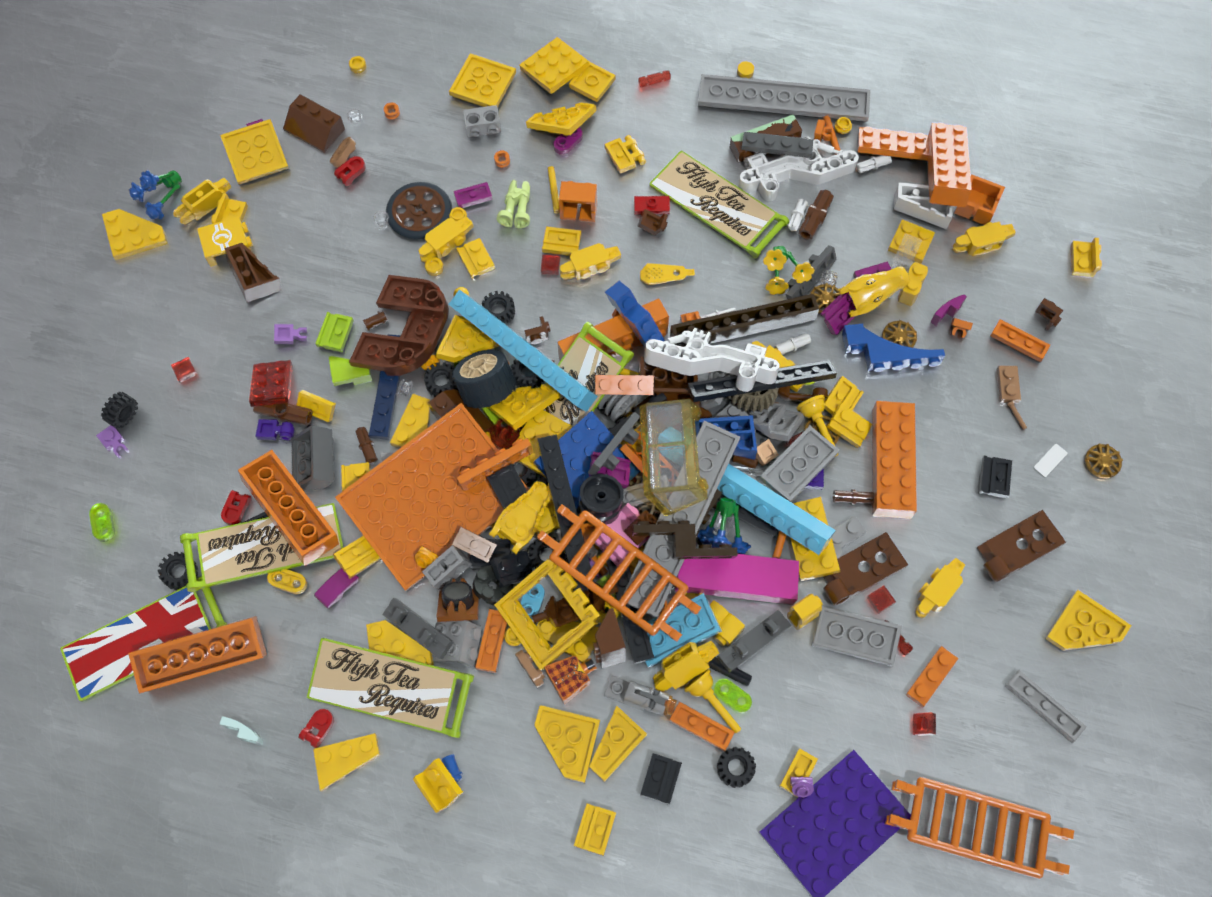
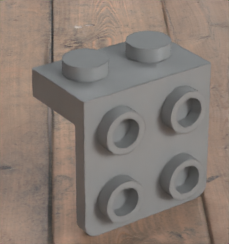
M467 620L437 622L435 628L454 643L443 660L432 654L433 662H458L468 667H475L482 627Z

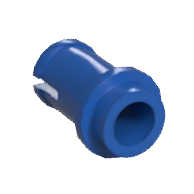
M448 755L442 758L443 764L456 783L461 781L463 773L459 771L455 755Z

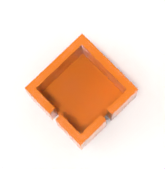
M971 174L972 190L966 208L957 207L954 214L970 219L971 216L973 221L984 225L991 221L1005 187Z
M561 181L559 194L560 219L576 220L578 204H581L579 221L595 222L597 184Z

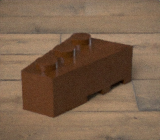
M243 243L224 248L227 262L246 302L282 291L280 278L272 274L265 264L263 265Z

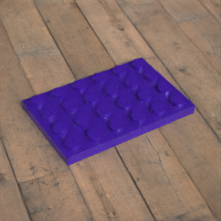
M855 750L850 752L813 785L814 791L811 795L799 797L759 832L761 837L811 897H825L900 829L899 827L885 824L887 815L893 814L910 820L911 814Z

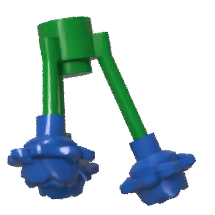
M146 170L141 172L142 176L139 178L141 187L131 182L132 188L129 189V193L133 200H139L143 203L144 193L156 190V186L164 183L167 188L171 187L172 189L160 202L156 204L147 202L145 205L146 214L149 218L162 220L164 217L161 210L164 207L163 204L176 190L181 188L179 184L182 182V179L178 172L174 170L159 176L150 174V171Z
M721 498L720 502H717L710 525H707L706 529L699 530L700 533L697 537L700 543L704 545L712 544V548H719V545L731 544L732 548L737 547L738 554H746L751 545L742 541L738 517L739 505H736V500ZM720 512L722 516L720 530L718 529L717 535L713 533L715 529L714 524ZM732 514H734L736 534L733 543L725 537L726 531H724L726 518L732 517Z

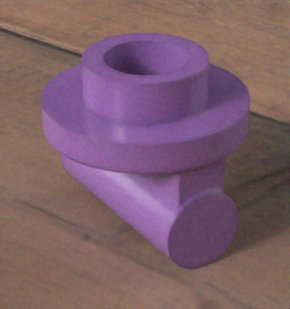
M812 777L790 778L794 795L807 797L813 793Z

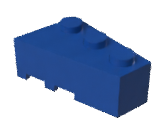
M753 415L695 419L693 427L694 440L703 422L706 421L740 436L733 455L755 460L757 445Z

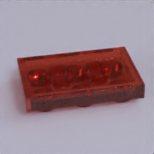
M291 360L253 365L249 397L251 407L289 403L293 366Z

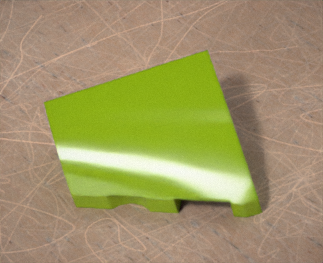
M329 356L334 386L351 382L354 385L372 381L370 369L353 367L349 363L350 359Z

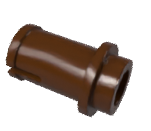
M378 311V314L363 320L367 330L382 323L385 325V322L388 321L383 311Z
M736 455L733 458L734 463L748 467V470H755L759 461L756 458L753 460Z

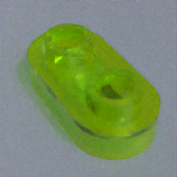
M98 503L89 512L92 534L99 541L106 542L115 534L112 511L106 504Z
M721 679L715 684L714 694L717 699L737 713L743 714L749 711L752 699L748 693L728 679ZM726 686L728 692H722L721 687ZM738 699H744L745 704L740 705L738 703Z

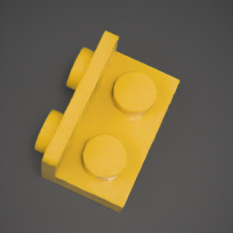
M223 193L221 199L218 200L217 209L212 215L211 222L214 224L237 216L243 221L248 205L243 201L229 199L228 195Z
M1095 237L1092 242L1073 241L1071 243L1072 275L1094 277L1101 270L1102 260L1099 258L1101 253L1099 238Z
M440 758L433 760L422 773L415 775L413 781L436 813L451 806L463 793Z

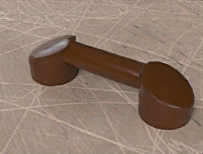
M790 386L778 388V397L786 401H805L818 395H824L826 399L828 396V390L822 387L814 388L812 395L790 393Z

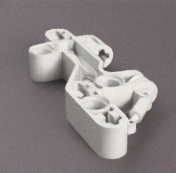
M818 139L813 141L811 158L785 156L768 162L761 152L744 159L747 170L740 174L738 187L746 193L758 190L762 198L770 202L777 198L779 182L792 179L819 185L854 172L859 156L852 150H835L834 147L823 144ZM818 149L830 154L836 153L837 155L822 158Z
M694 328L693 332L684 331L680 335L667 338V341L664 342L652 339L646 343L644 361L647 364L688 376L714 371L738 376L736 387L744 392L752 390L755 381L764 384L775 383L779 370L778 361L765 357L767 348L748 343L745 351L725 345L711 346L709 345L711 332H708L706 335L702 330L700 333L697 332V328ZM684 342L687 345L685 347H681L674 344Z

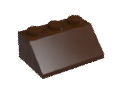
M299 94L289 106L283 130L325 153L345 130L341 116Z
M640 356L638 375L654 376L653 393L689 394L687 390L688 383L698 382V375L688 376L652 366L644 361V356Z
M458 389L443 391L428 402L431 412L438 420L462 403L484 432H492L496 429L479 408L468 407L464 404Z
M613 608L608 610L596 632V642H592L596 664L600 663L602 669L625 662L626 647Z

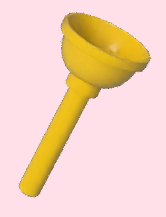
M818 395L800 403L796 407L797 411L803 413V416L807 418H812L813 422H816L821 435L835 446L822 419V412L825 409L824 395Z
M707 669L703 674L691 681L683 690L689 692L694 697L702 696L705 700L707 699L735 733L740 732L741 727L713 694L714 691L711 688L713 686V678L710 674V669Z

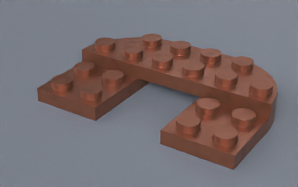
M388 275L377 299V306L379 308L411 312L400 337L362 332L349 363L353 367L385 371L387 376H402L420 368L431 357L447 321L449 308L444 294L435 283L426 279Z

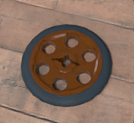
M413 182L402 186L390 197L386 207V219L390 227L399 235L409 239H425V235L449 218L452 203L446 192L437 185L428 182ZM409 195L416 196L414 200L406 199ZM426 195L433 196L431 200L424 199ZM439 207L441 208V211L439 213H433V208ZM399 208L406 209L404 213H397ZM411 220L414 222L412 226H405L407 221ZM426 220L432 222L430 226H423L422 223Z

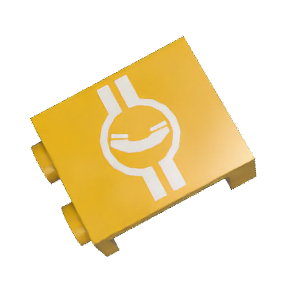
M239 216L197 228L204 256L210 267L217 265L215 257L225 254L224 248L239 243H243L250 251V247H253L250 236L247 237L246 235L249 232L246 222H242Z

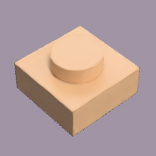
M769 439L757 446L756 458L761 466L779 455Z

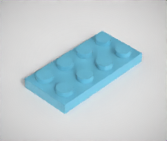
M705 594L691 599L702 607L698 614L695 615L681 604L673 610L665 621L682 634L678 641L673 640L662 630H659L654 636L648 633L654 655L653 660L645 661L648 667L662 662V659L689 642L698 644L722 632ZM657 618L648 621V623L653 625Z

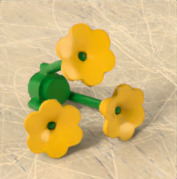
M783 246L773 247V250L767 251L766 257L763 259V263L767 265L768 270H775V277L770 279L765 285V289L772 295L777 293L784 294L785 290L789 287L788 283L779 277V270L783 269L788 258L796 266L792 277L796 279L797 283L809 281L815 271L809 262L799 264L792 256L791 251L787 252Z

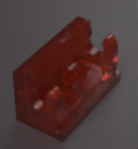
M499 418L495 425L489 428L491 441L500 448L507 450L513 446L512 444L519 438L520 433L519 429L514 430L509 425L502 427L501 423L503 420Z

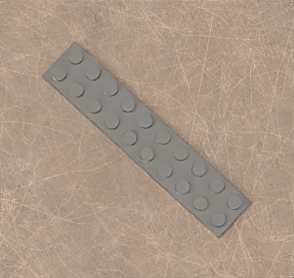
M701 74L698 106L813 117L829 116L834 119L847 117L850 120L868 122L871 90Z
M703 422L658 521H669V524H677V521L687 520L690 521V524H695V532L697 534L740 440V436L709 422ZM673 535L650 536L643 551L676 577L685 560H674ZM639 560L625 592L645 566V563ZM652 569L627 604L639 609L662 576ZM667 583L646 612L647 614L655 618L659 617L673 586L672 583Z

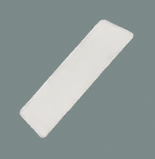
M1055 444L1034 468L1044 477H1047L1068 453L1058 444Z

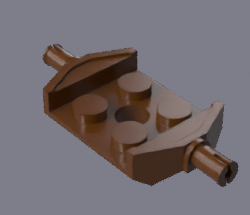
M616 584L609 592L610 595L619 592ZM591 590L584 591V594L590 601L585 607L592 604L597 612L604 610L606 601ZM554 595L550 597L543 612L532 615L534 623L546 619L555 628L579 619L565 598L556 601Z

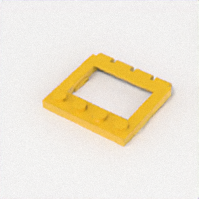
M550 559L543 562L494 604L540 670H544L545 666L551 664L598 625L596 620L600 617V614L592 604L585 607L590 601L581 588L573 590L578 586L573 577L567 572L562 575L561 573L564 570ZM547 575L581 620L577 627L569 630L557 640V643L552 648L518 601Z

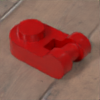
M354 156L338 167L334 175L341 179L345 186H350L353 180L365 171V162L363 158Z
M234 490L229 493L221 512V518L227 525L238 524L242 520L246 508L251 503V495H241Z
M326 709L317 710L306 727L302 729L298 738L302 741L307 740L311 743L312 747L318 748L333 726V714ZM314 728L319 730L316 736L312 734Z

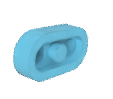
M539 583L523 595L520 603L525 610L527 608L532 609V612L528 614L531 619L532 615L540 612L545 597L544 588ZM537 590L538 593L536 595H532L531 591Z

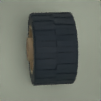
M488 349L475 352L461 360L452 372L453 381L464 404L472 408H485L498 404L505 400L516 386V380L507 358L499 350Z

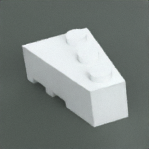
M898 183L894 194V210L944 229L948 228L952 219V206L929 203V185Z

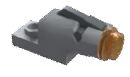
M611 676L604 694L607 698L641 711L645 709L664 716H672L677 700L673 699V696L633 681L627 682Z

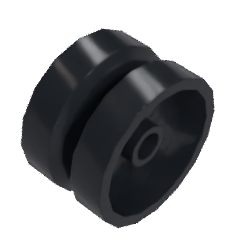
M596 474L588 477L580 487L578 501L580 514L586 510L606 525L614 522L621 513L624 499V490L621 483L607 474Z

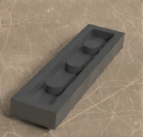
M744 132L742 150L811 158L814 139Z

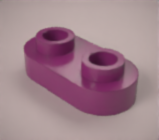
M579 127L569 136L560 134L554 141L555 152L560 155L569 153L582 140L581 128Z

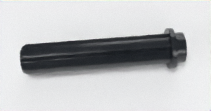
M716 657L708 662L711 669L745 686H748L752 680L750 674L738 668L729 673Z

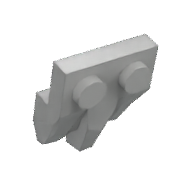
M774 403L768 410L763 409L762 412L758 410L754 413L752 411L749 412L750 415H753L754 428L767 437L789 442L804 420L803 413L787 411L785 404Z

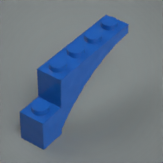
M619 280L605 291L611 304L626 321L644 348H646V343L649 340L665 341L650 312L637 302L632 291Z
M863 323L845 325L842 331L845 353L859 354L864 352L868 371L882 372L887 369L900 370L907 367L916 369L927 365L935 367L940 365L945 357L944 349H917L890 342L866 329Z

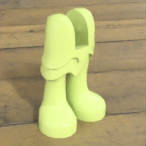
M516 180L511 181L504 201L506 208L497 214L496 220L501 225L512 227L514 207L518 205V210L514 218L515 227L518 229L525 228L530 224V216L526 213V206L530 197V185L527 181H523L522 189L517 188Z

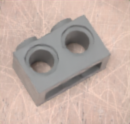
M497 105L463 110L467 137L501 132Z
M452 545L422 572L433 587L442 590L452 579L458 578L466 571L472 563L461 549Z

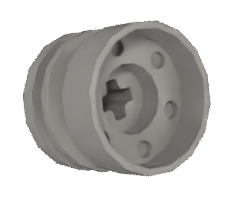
M606 394L597 407L601 410L605 409V414L610 416V419L614 422H618L634 408L641 395Z

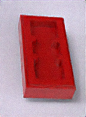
M634 196V215H641L645 209L654 214H670V197Z

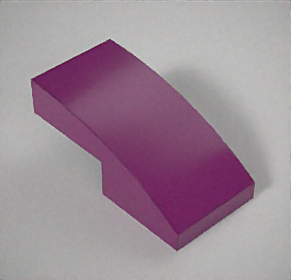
M960 295L946 302L935 312L931 323L937 326L946 314L953 318L962 307L967 296Z
M341 568L314 593V596L328 609L343 598V593L358 582L359 577L356 575L349 579L347 573Z

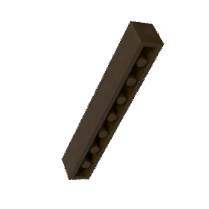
M814 294L671 325L670 338L680 335L684 331L693 332V329L697 328L699 333L701 330L706 335L708 332H711L709 344L814 321L817 319L819 307ZM680 342L674 345L685 347L687 344Z

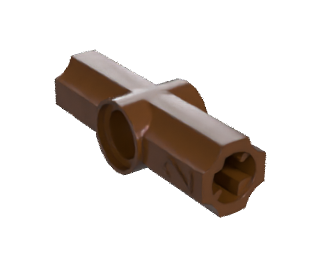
M826 189L820 190L814 203L809 206L805 220L798 233L803 239H813L819 225L823 224L828 212L827 210L834 198L831 191Z
M259 396L253 403L254 413L276 418L282 423L292 422L308 426L312 421L313 411L311 409L288 404L285 400L276 401Z

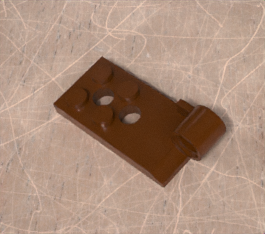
M1041 510L978 546L977 550L986 561L983 567L994 583L1059 548L1066 541L1046 513ZM1033 532L1040 533L1042 540H1036L1033 537ZM1016 542H1024L1026 549L1018 548Z
M885 532L838 558L840 573L822 576L827 583L823 589L832 604L836 606L903 570L908 566V563L888 533ZM875 555H883L885 557V562H877L875 559ZM860 563L866 564L869 571H860L858 565Z

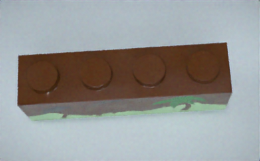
M790 115L746 132L801 138L802 128L795 116ZM744 132L734 135L730 139L729 148L738 163L743 162L749 156L761 153L742 150Z

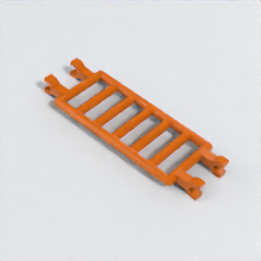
M561 504L557 513L572 522L573 525L559 543L544 531H541L537 536L540 541L553 549L549 559L650 635L654 636L659 630H662L673 640L678 641L682 634L665 622L678 603H681L695 615L702 608L685 596L689 589L688 585L588 511L584 510L577 516ZM587 520L596 528L571 562L567 563L559 556ZM603 532L612 541L585 576L576 567ZM618 545H620L629 553L604 587L601 588L593 582V579ZM636 557L645 563V566L618 601L609 592ZM653 569L662 577L637 612L634 613L626 607V604ZM670 582L678 588V591L654 624L650 625L642 618L667 583Z
M923 777L917 779L916 786L898 779L892 782L891 790L913 795L914 799L910 820L890 814V816H886L885 824L908 830L907 839L910 842L1038 879L1043 877L1044 870L1058 875H1069L1070 866L1046 860L1049 835L1063 840H1072L1074 830L1051 825L1050 814ZM925 787L937 790L929 838L917 834ZM945 793L958 796L950 844L938 841ZM966 799L979 802L971 850L959 847ZM987 805L1000 808L992 856L980 853ZM1008 811L1020 814L1014 862L1001 859ZM1029 817L1041 820L1035 868L1023 865Z

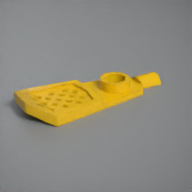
M647 263L640 271V281L647 285L684 280L686 276H695L694 269H685L684 266ZM674 272H678L679 275L676 276V275H674L673 273H674Z

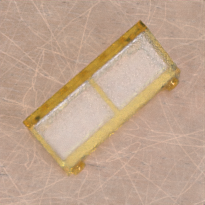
M690 399L646 403L640 406L644 496L665 516L708 499V483L699 474L695 420L699 421L702 413L699 406L695 405Z

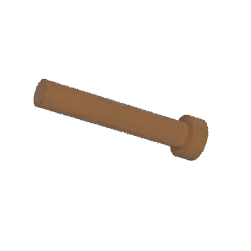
M1014 401L1007 403L1023 430L1027 429L1014 406Z

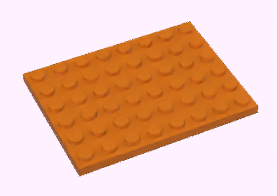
M460 403L335 498L397 581L407 591L426 577L422 572L426 568H421L415 561V554L421 546L441 556L452 546L460 527L479 536L496 523L504 508L488 479L464 491L457 477L460 476L459 473L464 469H473L478 466L477 463L482 459H491L499 450L464 405ZM522 481V483L524 484V486H525V488H526V490H527V492H528L529 488H528V487L526 486V484Z

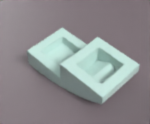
M222 716L220 725L227 729L239 731L237 738L242 741L263 745L264 741L254 731L236 720Z

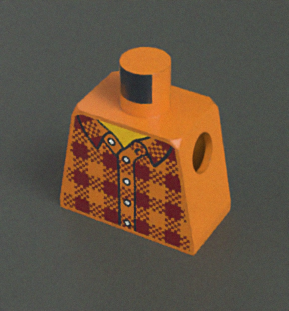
M576 655L544 667L564 705L590 685V679L587 674L597 669L591 658L580 663Z

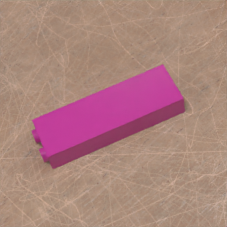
M738 554L733 559H685L677 575V578L688 585L687 593H702L712 596L794 605L798 600L799 561L744 554Z

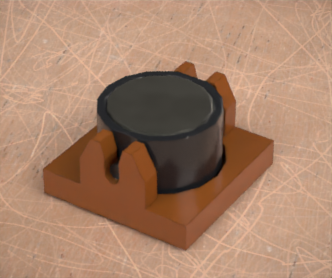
M461 578L460 582L452 579L442 590H439L437 622L478 620L480 599L475 595L473 589L464 578Z

